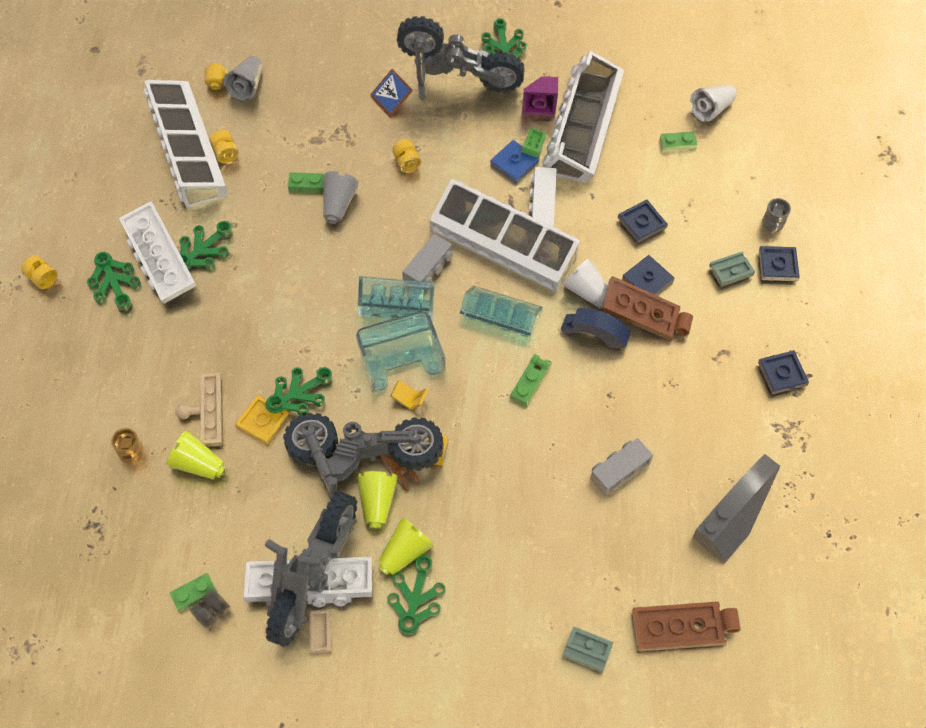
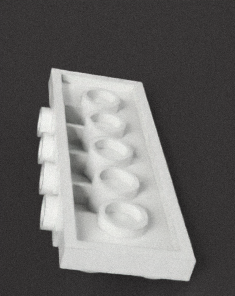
M152 201L119 218L129 237L127 239L129 246L136 251L133 253L139 263L142 262L143 264L140 267L145 276H149L148 283L152 290L156 289L163 304L197 286Z
M372 557L333 558L324 570V573L328 574V581L323 592L319 593L309 589V586L307 587L308 604H313L315 607H323L325 603L345 606L347 602H351V598L372 597ZM274 561L246 562L244 602L266 601V605L270 606Z

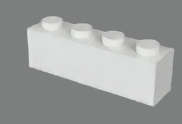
M535 167V174H531L530 184L534 185V188H530V199H533V203H529V213L532 214L533 218L554 227L557 168ZM531 231V236H539Z

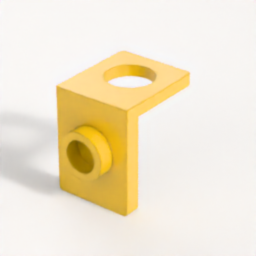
M399 380L390 397L406 408L413 410L422 405L429 389L425 388L417 392Z

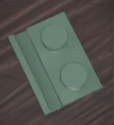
M743 251L710 262L709 267L712 268L713 274L721 287L754 276L755 271L747 257L745 258L743 255Z
M573 626L562 657L603 673L614 642Z

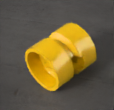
M219 130L210 136V144L220 163H230L238 157L239 151L229 131Z
M400 140L392 147L393 155L402 172L410 173L421 166V158L411 140Z
M33 255L26 259L21 267L22 274L29 280H32L40 289L49 288L58 277L57 271L38 255Z

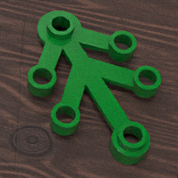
M502 18L496 19L493 23V30L498 33L500 43L492 39L489 32H484L481 35V41L489 44L484 47V51L495 54L494 48L502 53L508 52L509 54V50L517 43V48L512 53L517 58L527 48L525 42H518L524 38V31L516 29L514 36L507 42L505 35L507 24Z
M228 221L219 222L216 226L217 232L203 243L204 227L201 225L195 226L193 228L195 235L193 251L189 254L190 238L188 236L180 238V255L188 270L191 267H205L207 270L215 268L213 258L195 259L198 256L218 255L221 259H226L229 256L228 248L225 246L209 248L221 237H228L232 233L231 224Z
M99 252L94 259L96 268L91 277L87 279L88 287L94 290L99 287L98 279L103 270L106 274L99 289L93 294L95 302L99 304L105 302V293L111 284L116 295L115 304L120 310L129 309L131 306L130 297L122 292L118 281L129 284L133 289L141 286L140 279L137 276H127L134 272L132 263L113 260L109 253ZM111 267L122 269L124 274L113 272Z
M299 367L292 369L289 392L282 396L283 389L287 387V379L282 376L277 377L274 395H271L266 400L265 406L270 413L274 414L288 410L297 412L298 415H307L309 407L306 403L294 404L288 402L300 400L313 402L316 407H322L325 404L324 395L307 394L305 392L319 384H328L332 380V371L327 367H321L317 370V377L298 387L299 381L303 378V370Z
M421 555L416 559L418 573L413 592H411L406 584L403 574L397 573L393 576V585L400 589L409 604L408 611L406 612L401 605L400 597L397 593H390L387 597L388 605L395 609L400 618L398 628L406 635L414 634L418 630L420 622L430 616L436 617L441 612L440 605L432 602L427 609L416 614L417 607L435 596L442 597L446 592L443 583H436L433 588L421 594L426 573L432 569V559L427 555ZM426 563L428 567L421 568L420 565ZM402 578L403 581L401 583H396L395 579ZM442 587L443 591L438 593L435 589ZM392 597H396L398 600L397 602L392 603L390 602V599ZM432 607H437L438 611L432 612L430 609ZM411 622L413 625L412 627L407 628L405 626V623Z

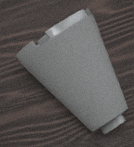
M250 56L225 75L223 85L227 87L229 95L241 101L252 99L255 96L263 66L259 58Z
M338 171L325 173L323 177V217L328 223L336 224L342 220L358 188L359 182L355 177L346 173L344 176H341Z

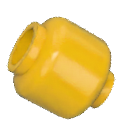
M210 64L205 68L204 83L212 90H220V88L224 87L223 80L227 70L221 64Z

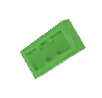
M530 127L521 152L538 158L547 133Z

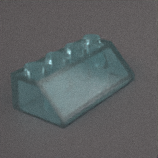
M359 276V315L364 317L376 316L384 319L399 318L401 320L411 319L421 322L433 321L435 283Z
M473 285L464 294L459 314L464 315L466 319H478L485 325L492 326L494 324L500 326L501 330H513L520 336L528 337V335L531 336L534 333L543 307Z

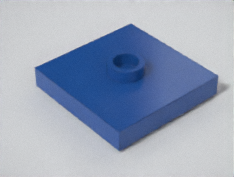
M512 140L490 160V164L517 183L539 163L540 158L522 153L523 146Z

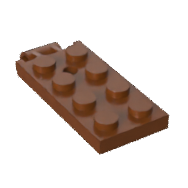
M614 276L609 279L601 307L603 312L670 341L673 339L674 331L681 336L689 335L694 318L688 312L679 313L681 306ZM653 313H656L659 318L657 319Z
M718 601L635 607L632 609L638 652L726 645L724 633L731 634L741 631L738 609L726 608L720 611V603ZM695 622L701 623L702 628H701V629L695 628L694 623H695Z

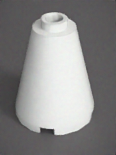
M732 85L696 89L690 97V102L693 105L691 110L700 121H711L736 99V90Z
M587 259L576 268L577 270L573 274H570L563 285L601 309L607 284L593 262Z

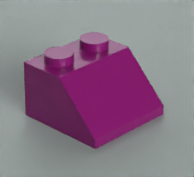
M541 76L523 89L522 114L556 115L558 77Z

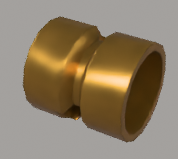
M122 428L112 436V446L120 460L125 463H132L140 459L143 454V446L134 430Z

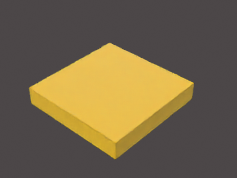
M257 395L235 423V427L268 446L287 421L290 413L286 410L276 414L270 413L265 406L266 399Z

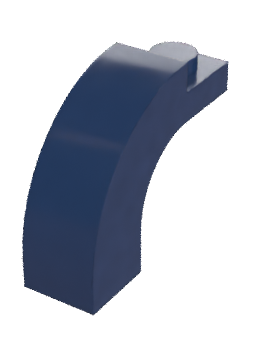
M577 308L576 313L566 314L560 329L564 334L584 332L595 335L602 339L610 349L626 347L631 334L627 326L617 318L588 308Z

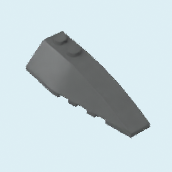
M764 454L697 527L692 538L723 563H726L749 536L780 469V465Z

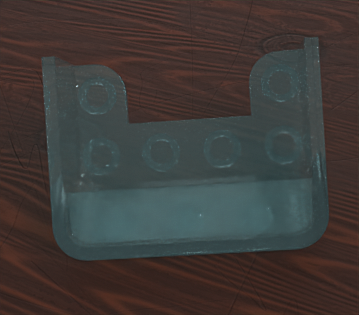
M419 311L359 329L356 333L363 368L372 393L384 390L387 387L388 377L385 371L422 361L423 367L428 374L436 375L445 372L446 357L431 317L426 312Z

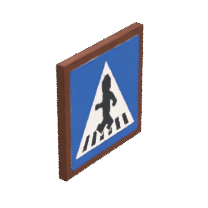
M391 69L370 95L392 116L412 93L413 89Z

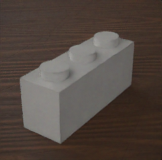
M433 234L402 271L403 282L420 292L425 287L427 288L434 275L440 273L443 264L452 258V244Z
M639 438L633 442L630 440L623 445L619 452H612L605 462L597 463L592 468L590 479L607 496L648 466L652 461L653 454Z

